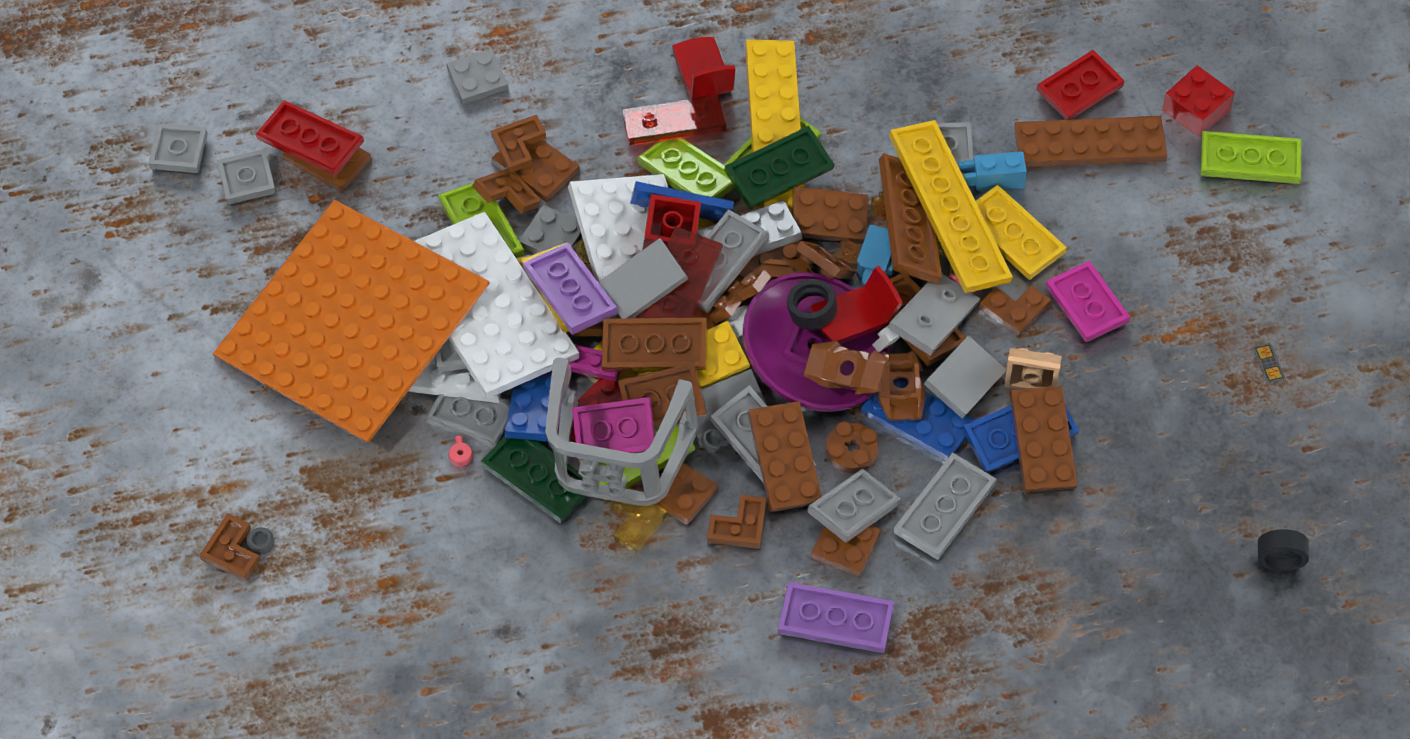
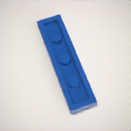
M638 181L635 182L630 204L649 207L651 194L701 202L699 218L712 220L716 223L719 222L728 209L733 211L734 201Z

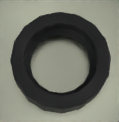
M817 279L802 281L796 284L787 296L789 315L793 323L800 328L807 330L820 329L833 321L837 314L835 293L832 287L825 281ZM810 296H819L827 300L826 306L815 313L801 312L797 308L803 299Z
M1277 529L1268 531L1258 538V562L1263 567L1274 571H1292L1302 568L1309 562V540L1303 533L1295 530Z

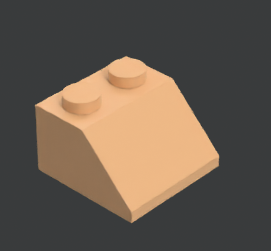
M1010 348L1004 387L1027 389L1057 386L1062 356L1049 352H1033L1025 348Z

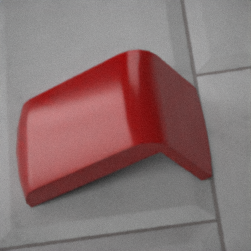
M714 37L693 38L672 45L674 59L690 99L713 97L734 90L735 65L724 64Z
M877 266L872 271L865 286L836 296L837 314L833 321L820 329L830 342L837 341L839 344H843L886 327L893 320L903 302L886 273L880 266ZM827 300L810 305L811 312L820 311L826 306Z

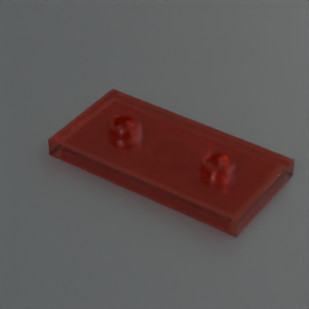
M718 95L622 109L629 145L726 131V122Z
M675 227L667 248L689 279L641 312L636 318H693L722 251L723 244Z

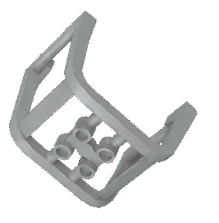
M555 358L552 367L545 433L549 445L553 449L555 474L559 484L565 490L575 494L637 506H649L661 501L667 495L699 431L692 383L679 379L668 410L650 448L642 453L617 451L570 442L574 425L572 408L578 407L576 391L569 388L572 373L569 359ZM685 408L679 424L678 440L660 478L656 460L660 458ZM568 456L582 459L578 472L583 477L582 480L571 478L568 475ZM599 462L607 463V466H604V465L598 466V463H599ZM624 467L640 468L644 492L625 489L627 478L623 476ZM599 482H608V485L599 484Z

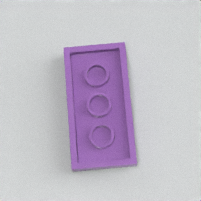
M569 243L523 263L524 270L572 335L603 321V319H608L618 314L616 305Z
M788 582L778 626V634L885 653L894 601Z

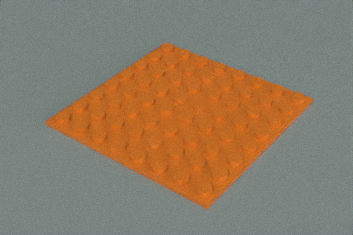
M333 200L212 354L343 430L369 443L477 302L490 282L352 208Z

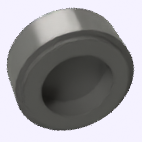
M258 527L249 532L247 545L251 552L264 555L272 550L274 538L270 530Z

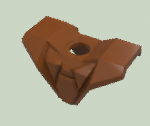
M837 341L817 343L811 347L804 376L825 388L854 390L855 395L881 392L882 378L889 361L876 350L870 356L867 352L849 351L848 348H844ZM851 361L854 364V371L852 374L845 376L841 372V366L843 363Z
M911 351L903 354L883 352L881 355L889 363L884 371L878 401L887 419L891 421L921 420L926 393L919 371L924 369L915 352ZM897 378H904L909 384L904 388H898L893 382Z

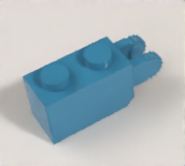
M1023 152L974 155L973 160L956 162L961 173H963L962 175L967 185L975 186V190L979 192H988L996 185L1000 186L1003 190L1025 188L1027 171Z
M871 224L868 228L857 259L858 269L856 274L862 280V286H865L872 271L877 266H880L888 277H892L894 270L889 234L886 228Z

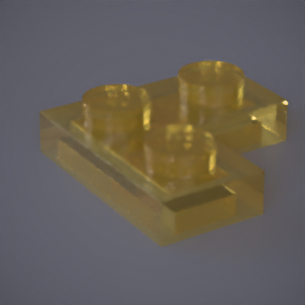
M617 501L609 502L610 509L627 519L614 534V540L635 554L667 517V511L657 504L637 506Z

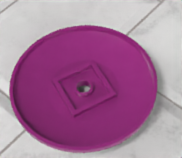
M794 273L772 280L753 297L743 321L742 334L745 351L758 376L782 398L791 403L800 401L801 407L811 410L841 411L865 402L874 393L855 395V391L850 389L825 388L804 376L811 350L808 347V343L817 344L830 341L821 329L807 330L798 327L793 323L787 307V296L790 290L796 284L805 280L817 279L825 281L832 287L835 296L854 289L835 278L830 279L825 275L816 273ZM810 296L803 299L797 308L801 312L812 313L810 305L826 299L819 296ZM883 329L840 345L848 348L849 351L867 352L871 356L874 350H876L872 344L880 338L878 333ZM888 346L879 353L887 352L891 354V346ZM847 361L841 366V372L845 376L852 374L854 371V364L851 361Z

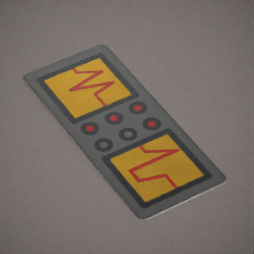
M1271 343L1253 346L1267 383L1285 380V375Z

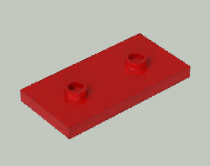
M285 100L255 134L257 140L335 176L364 142L362 135Z

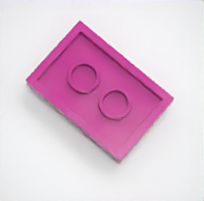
M1090 261L1046 281V288L1086 343L1128 323L1130 320L1127 311Z
M649 397L572 408L576 443L628 453L645 452L650 448L654 440L655 429L651 398Z

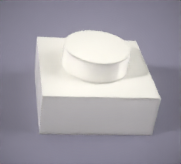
M887 326L878 333L880 338L872 345L877 352H880L896 342L901 336L891 331Z

